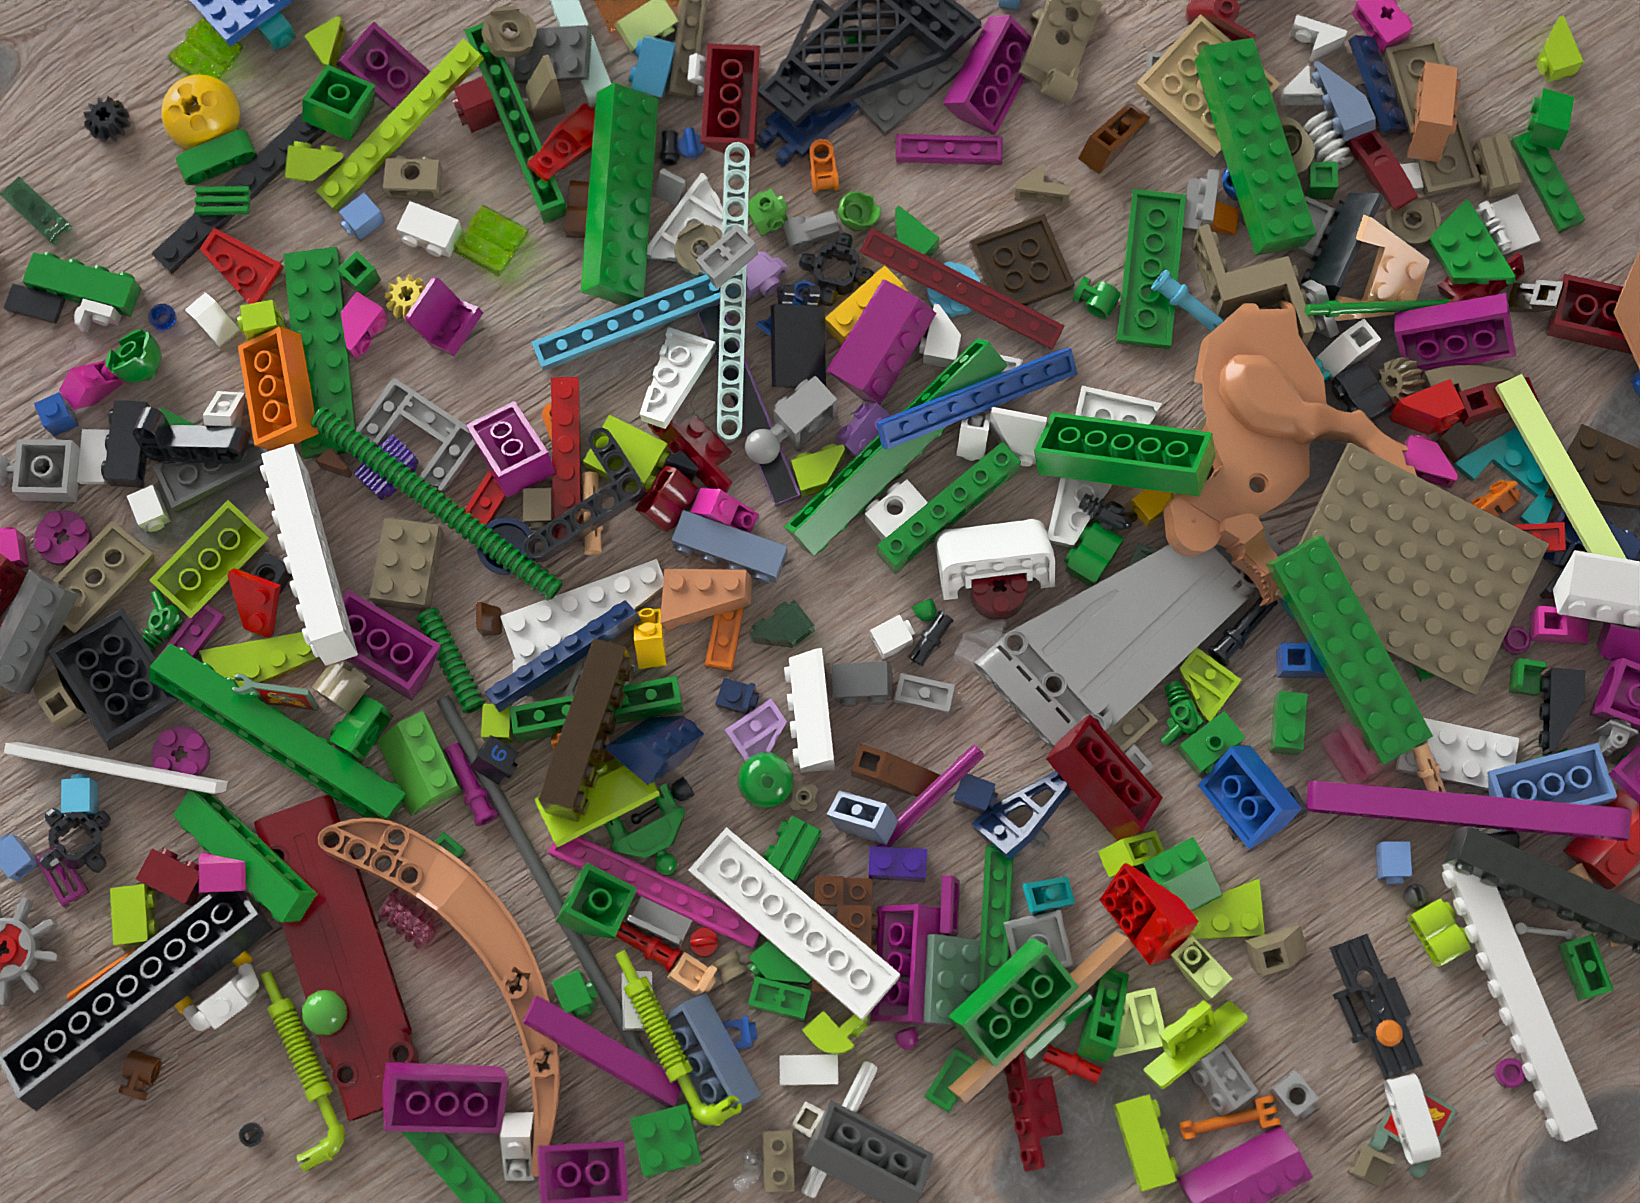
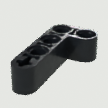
M144 407L141 410L132 432L143 454L151 460L161 462L239 463L244 457L251 438L248 431L236 426L169 425L165 415L153 407Z

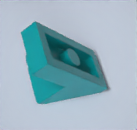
M1068 876L1022 885L1031 915L1076 904Z

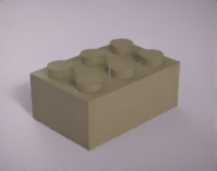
M384 518L369 597L376 606L421 612L431 608L444 532L438 524Z

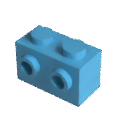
M648 35L644 36L643 41L638 40L635 50V56H639L637 66H632L628 79L629 82H632L631 89L662 98L665 95L677 44Z

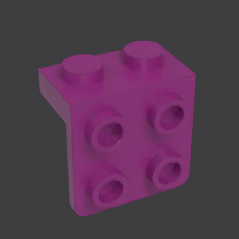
M433 277L407 313L406 322L431 347L455 356L483 315V312L479 307L460 300L441 279Z

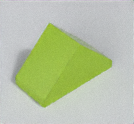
M336 16L304 35L323 68L326 64L334 68L337 66L336 63L338 62L346 33V27L341 17Z

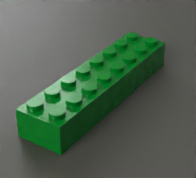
M1248 38L1204 46L1194 60L1231 180L1236 190L1237 199L1255 255L1306 246L1316 235L1315 227L1254 39Z
M614 82L596 94L581 293L625 306L644 298L659 99Z
M1314 536L1266 563L1270 574L1374 762L1384 765L1432 738L1433 734L1324 536Z

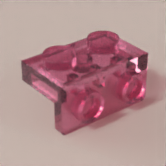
M1349 721L1339 726L1333 733L1322 738L1321 743L1347 784H1359L1379 771L1377 767L1379 762L1375 754L1371 750L1367 751L1361 742L1364 738L1360 730L1355 725L1351 726Z

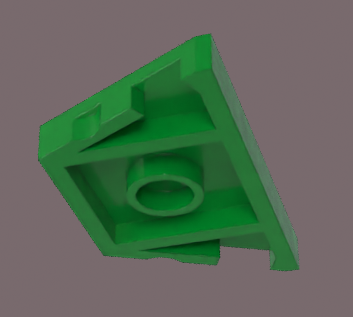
M1469 199L1465 200L1429 237L1431 248L1453 284H1467L1469 282L1489 284V280H1506V284L1515 283V274Z

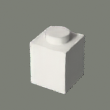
M153 485L127 495L137 524L145 532L158 531L165 526L164 524L171 522L161 494Z
M900 615L870 630V638L883 660L913 645L912 636L915 635V632L909 621L903 622Z

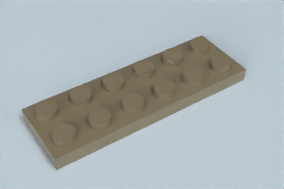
M1437 37L1388 47L1384 52L1400 109L1405 116L1410 143L1414 136L1410 133L1412 125H1415L1416 111H1414L1418 84L1425 62L1446 65ZM1459 108L1456 115H1453V118H1457L1455 133L1449 134L1439 163L1415 159L1420 168L1426 196L1478 186L1481 182Z

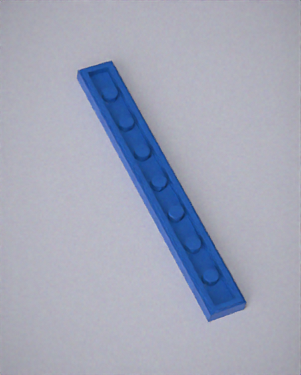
M1066 347L876 422L882 448L890 449L1076 375L1077 370L1072 349Z

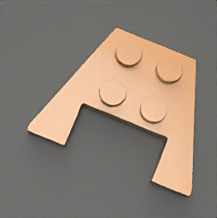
M1363 215L1356 239L1380 247L1362 300L1337 294L1335 301L1340 303L1417 300L1430 260L1375 219ZM1397 312L1340 314L1339 317H1335V320L1343 321L1395 315Z

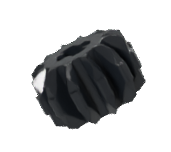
M108 96L104 102L98 97L96 105L88 103L91 111L83 112L86 119L84 126L90 131V135L93 138H100L102 142L106 143L109 137L112 141L116 142L118 134L125 136L123 128L130 127L128 120L130 114L124 108L121 101H114L113 98Z

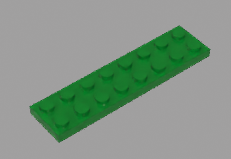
M336 246L285 253L284 264L290 329L301 334L314 411L316 413L320 408L327 406L329 412H335L336 417L340 416L343 422L347 421L350 424L349 427L354 426L356 428L349 351L346 348L341 311L344 309L342 278L337 270L340 267L339 250ZM318 431L317 435L301 441L304 459L318 458L329 448H333L338 455L347 454L345 447L340 448L338 446V442H332L331 437H325V432L320 433Z

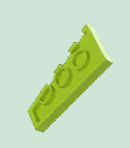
M303 632L199 650L203 662L211 665L215 672L221 676L233 679L239 687L243 686L244 681L235 680L236 674H243L253 682L267 683L321 659L320 657L315 658L311 645L308 646L304 639Z

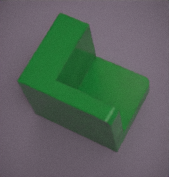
M1312 162L1309 166V187L1306 196L1314 200H1333L1338 188V162Z
M1522 658L1515 661L1511 665L1509 693L1538 696L1540 694L1541 672L1547 668V662Z

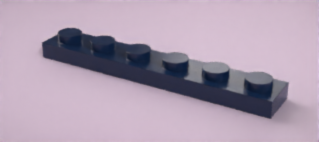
M624 600L620 604L614 605L600 617L591 620L577 632L565 637L563 641L554 647L542 652L534 660L519 667L511 675L496 682L484 692L500 713L586 657L593 638L608 642L641 621L632 606Z

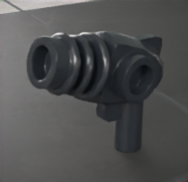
M1085 493L1078 508L1083 510V513L1087 509L1089 510L1088 515H1091L1093 512L1092 519H1095L1098 515L1099 525L1109 531H1114L1115 528L1120 530L1130 529L1132 522H1135L1138 518L1137 513L1134 511L1123 512L1125 508L1115 501H1110L1103 505L1105 499L1102 498L1098 503L1099 497L1093 500V494Z

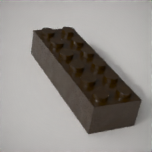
M593 638L538 799L547 814L579 822L580 816H585L590 801L587 799L589 789H594L597 783L599 773L596 772L598 762H603L607 753L605 742L608 734L612 735L616 726L614 715L616 709H621L625 692L622 691L625 682L631 681L634 672V666L631 665L632 659L629 657L627 648L624 646Z

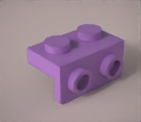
M866 402L861 404L855 410V417L838 432L837 436L839 438L834 444H837V446L844 444L845 450L855 458L879 434L876 422L891 416L878 403Z

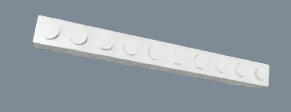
M1443 864V880L1449 889L1452 888L1456 898L1453 900L1455 909L1460 916L1463 915L1467 924L1465 933L1469 941L1474 943L1479 953L1476 954L1477 962L1480 968L1487 972L1490 980L1487 983L1489 991L1494 998L1498 999L1502 1008L1499 1009L1500 1017L1506 1026L1509 1025L1513 1035L1510 1038L1512 1046L1518 1054H1521L1524 1061L1522 1070L1527 1080L1532 1081L1536 1090L1533 1093L1534 1099L1538 1107L1544 1109L1548 1119L1545 1121V1125L1549 1134L1555 1137L1556 1140L1566 1142L1598 1129L1497 887L1481 883L1480 878L1475 875L1458 873L1454 870L1455 866Z

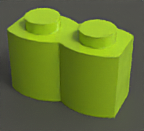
M1441 898L1406 917L1436 968L1443 966L1471 949L1465 929L1463 927L1459 928L1455 923V912L1448 902H1443Z

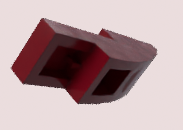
M1375 129L1346 141L1344 145L1350 148V152L1365 169L1368 180L1380 194L1384 195L1383 198L1394 211L1418 198L1403 168Z

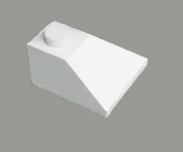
M992 407L989 430L999 444L1003 441L1020 459L1021 466L1037 465L1034 450L1045 428L1047 417Z

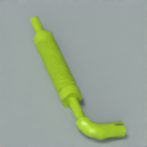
M625 950L615 954L629 983L623 989L628 999H632L630 1003L634 1004L633 1009H637L635 1013L639 1014L638 1019H642L640 1023L644 1024L643 1029H647L645 1033L649 1034L648 1039H652L650 1043L654 1044L653 1049H656L655 1053L659 1054L658 1059H661L660 1063L664 1064L663 1069H667L665 1073L670 1083L678 1081L692 1109L690 1113L702 1124L720 1126L726 1119L740 1113L742 1110L741 1103L734 1107L731 1106L739 1101L734 1095L727 1097L715 1106L714 1104L709 1106L706 1103L702 1104L688 1076L694 1070L689 1060H685L687 1056L682 1055L684 1050H680L682 1046L677 1045L679 1040H675L677 1036L672 1035L674 1030H670L672 1026L667 1025L669 1020H665L667 1016L662 1015L664 1010H660L662 1006L657 1005L659 1000H655L657 996L653 995L654 990H650L652 986L647 976L639 979Z
M268 971L260 976L273 1003L267 1010L271 1019L275 1020L273 1024L277 1025L275 1028L279 1030L277 1033L281 1035L280 1039L283 1040L282 1044H285L284 1048L288 1049L286 1053L291 1054L289 1059H293L291 1064H295L293 1067L297 1069L295 1073L300 1074L298 1079H302L300 1084H304L302 1088L306 1089L304 1093L308 1102L314 1103L317 1101L329 1128L327 1137L320 1140L321 1144L297 1155V1161L304 1162L300 1164L301 1169L306 1172L326 1160L331 1161L334 1159V1155L339 1152L344 1143L345 1130L343 1124L339 1123L327 1097L333 1093L329 1081H325L327 1076H323L325 1072L321 1071L322 1066H318L320 1061H316L318 1059L317 1056H314L316 1052L312 1051L311 1041H307L309 1037L305 1036L307 1032L303 1031L305 1028L301 1026L302 1021H299L298 1012L294 1011L296 1009L291 997L283 999L272 972Z

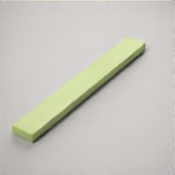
M1520 374L1497 385L1495 388L1586 551L1592 554L1627 559L1523 375Z

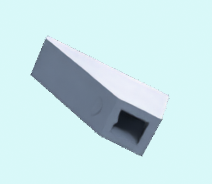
M1315 61L1314 73H1311V77L1315 87H1321L1324 94L1321 96L1326 111L1331 110L1334 116L1331 121L1336 134L1341 133L1344 141L1374 130L1376 118L1366 96L1321 62Z

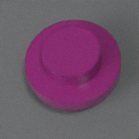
M1513 626L1508 628L1502 645L1511 654H1522L1529 648L1531 638L1524 628Z

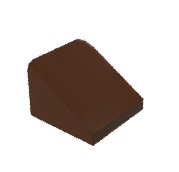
M329 448L315 460L321 469L348 478L353 476L349 467L333 448Z
M477 602L476 629L482 636L500 635L502 633L501 609L494 605Z

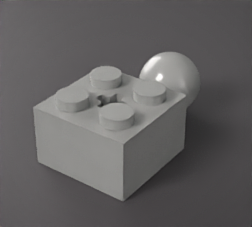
M816 376L811 380L805 379L796 387V392L789 398L785 396L777 402L774 407V427L770 430H755L747 437L745 451L753 462L758 464L772 462L778 456L780 442L784 439L796 451L799 450L837 418V398Z
M17 439L15 463H10L6 457L0 455V487L4 486L10 479H13L12 493L22 501L77 502L80 448L72 440Z

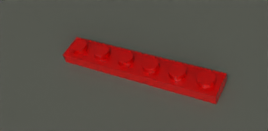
M579 377L551 378L552 464L555 470V474L552 475L553 520L582 502ZM582 514L579 517L580 524L582 523ZM561 527L556 531V539H563L567 536V527Z

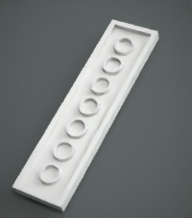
M727 827L690 867L689 872L862 1021L901 977L895 969Z

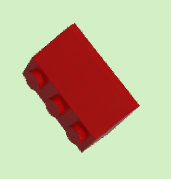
M1618 790L1616 793L1617 798L1604 807L1624 808L1632 811L1630 840L1615 841L1575 837L1563 850L1577 864L1582 863L1587 873L1607 890L1616 887L1640 861V805L1628 793L1622 790Z

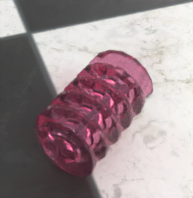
M396 888L383 902L378 919L381 922L387 921V926L391 929L397 927L396 933L398 935L405 934L407 942L414 941V947L421 949L434 939L440 931L443 922L433 926L435 916L431 915L424 919L426 909L422 908L416 913L417 903L414 901L407 906L408 896L405 894L398 899L399 889Z

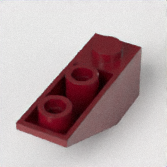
M1524 377L1536 400L1539 402L1530 378ZM1505 381L1487 383L1458 392L1465 407L1459 416V421L1464 426L1508 413L1495 389L1497 385Z

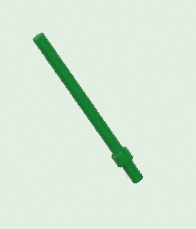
M1452 299L1359 303L1326 301L1324 304H1307L1305 306L1306 315H1324L1328 318L1339 317L1340 314L1403 312L1446 304Z

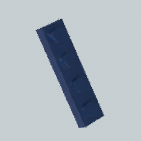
M1355 35L1348 42L1382 132L1384 134L1401 135L1408 130L1405 122L1404 113L1397 101L1395 89L1389 80L1387 68L1378 51V44L1371 36Z

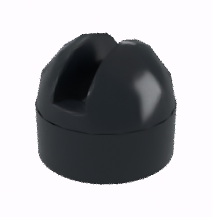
M255 1122L246 1123L239 1131V1140L247 1147L258 1145L263 1138V1129ZM255 1128L259 1131L248 1139L244 1136Z

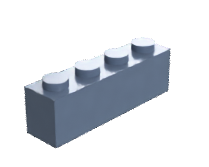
M685 510L681 514L671 540L673 547L676 548V552L681 555L691 557L694 554L702 557L701 560L707 564L717 566L719 563L728 566V570H747L749 574L754 576L753 578L756 581L764 584H769L770 581L777 583L788 555L787 546Z

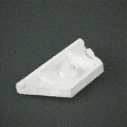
M701 173L648 244L647 259L677 262L674 253L677 236L682 229L690 224L704 223V225L711 227L714 225L722 231L723 206L716 192L713 191L708 183L705 174ZM699 244L696 246L697 251L695 253L702 255L708 247H702Z

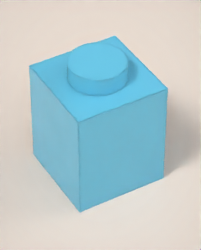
M73 774L71 779H61L62 814L67 816L71 812H83L86 816H92L97 813L98 782L91 779L88 774Z

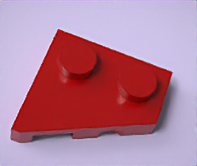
M235 568L229 570L228 579L243 628L269 638L274 634L281 585Z

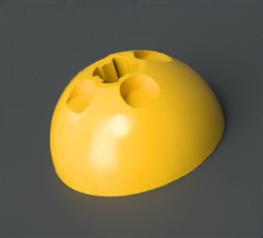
M197 74L184 77L170 87L162 103L161 117L168 136L178 146L189 150L237 130L240 121V106L235 93L226 83L213 76Z

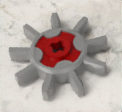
M24 897L18 903L13 918H3L0 908L1 1006H9L12 982L22 979L27 988L32 992L40 994L44 991L40 981L32 974L38 961L48 963L62 962V956L52 951H40L39 938L58 927L57 921L48 919L31 928L25 922L33 901ZM5 946L10 949L8 954L3 952Z

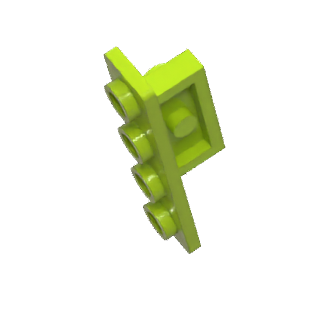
M1203 1000L1196 1007L1190 1008L1176 1023L1169 1025L1160 1035L1164 1053L1144 1068L1145 1075L1161 1089H1165L1248 1022V1016L1231 1001H1227L1213 1013L1212 1007Z

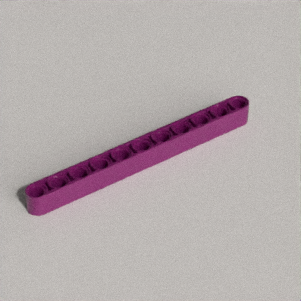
M1308 781L1306 796L1308 811L1315 813L1615 841L1630 840L1632 811L1624 808L1324 781Z

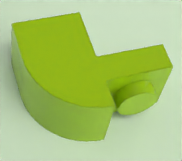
M823 1011L802 1032L820 1051L830 1055H842L855 1048V1045L848 1038L851 1035L857 1038L868 1028L865 1022L869 1020V1017L866 1016L862 1021L854 1014L839 1028Z

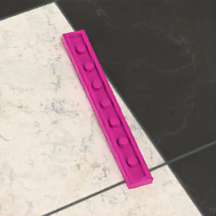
M580 836L559 847L553 842L548 852L549 855L579 869L587 862L636 887L635 895L644 897L749 948L754 949L760 938L761 933L727 904Z

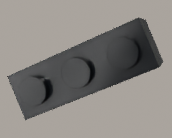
M114 400V407L109 411V424L111 427L110 434L106 435L105 438L107 455L106 461H103L101 465V475L111 486L144 487L148 458L143 454L132 432L141 410L144 407H151L147 402Z

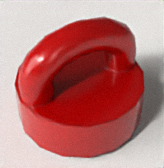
M700 928L693 932L690 938V946L696 955L708 957L713 955L718 949L719 940L713 930Z

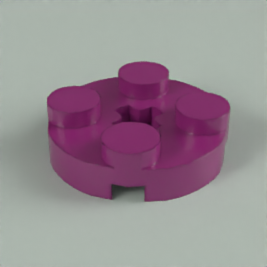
M67 510L50 511L36 528L34 547L51 564L67 566L92 541V534L86 521L80 515ZM66 532V535L70 537L69 540L63 541L61 545L58 544V535Z
M174 727L162 731L152 749L154 768L198 776L206 770L210 761V748L205 739L196 730L189 727ZM180 748H184L183 750L188 753L187 758H182L181 762H177L174 754Z

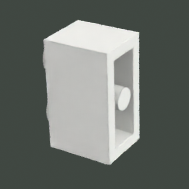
M411 201L397 227L401 241L406 245L414 248L418 245L425 248L433 256L440 257L443 255L450 258L463 231L459 220Z

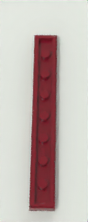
M873 228L870 229L859 253L1050 350H1053L1065 325Z

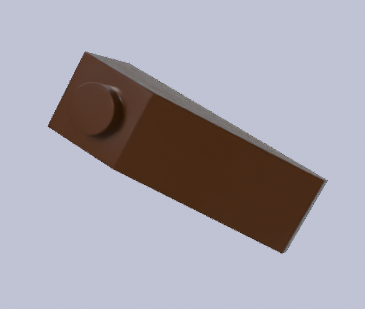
M1129 102L1090 135L1078 159L1090 169L1100 174L1149 121L1150 116Z

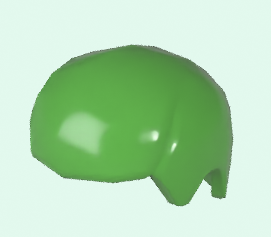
M860 191L849 192L840 200L838 208L841 222L845 227L853 231L869 229L879 220L881 207L875 204L873 196Z
M318 990L307 998L302 1007L303 1021L307 1028L315 1034L331 1035L340 1030L347 1019L346 1004L335 991Z

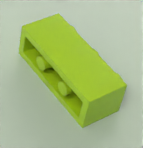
M1150 1094L1113 1105L1139 1192L1176 1182L1175 1175L1179 1174L1174 1157L1169 1158L1166 1149L1170 1142L1165 1128L1160 1129L1157 1120L1161 1113L1156 1099L1151 1100Z

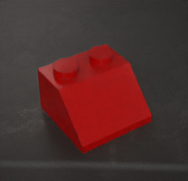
M1448 379L1400 399L1389 418L1391 422L1426 435L1435 432L1441 435L1453 427L1452 425L1459 420V416L1465 407L1451 379Z

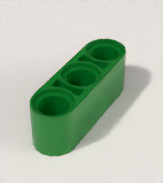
M239 129L180 153L176 157V163L185 184L191 186L248 164L257 153L248 132Z

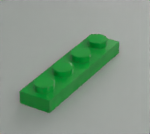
M1530 131L1513 137L1510 141L1512 148L1557 232L1561 233L1582 224L1585 218L1547 147L1529 143Z

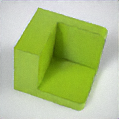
M493 704L483 705L481 738L484 741L492 735L503 743H513L514 734L509 707L499 713Z

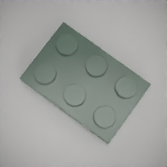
M938 934L928 935L924 1023L955 1026L948 1016L978 989L980 940Z

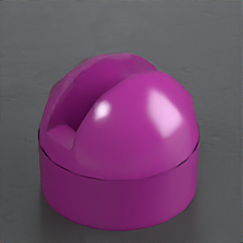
M915 1026L893 1034L897 1045L904 1050H911L918 1043L919 1037Z

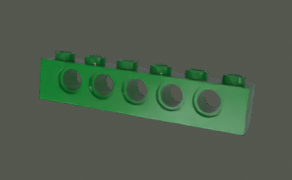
M1002 441L877 544V555L894 574L932 544L938 533L945 529H950L1019 472L1020 459Z

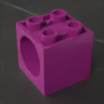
M1625 658L1609 662L1590 712L1591 716L1607 722L1610 720L1614 721V719L1626 721L1631 725L1630 728L1638 730L1640 734V664Z

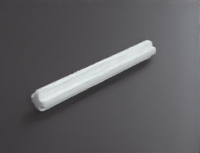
M868 1061L863 1062L842 1106L857 1113L877 1072L876 1065ZM812 1166L801 1192L811 1198L816 1197L826 1173Z

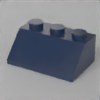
M684 716L653 717L646 719L615 739L605 749L644 783L650 785L687 759L704 733L697 728L693 721Z

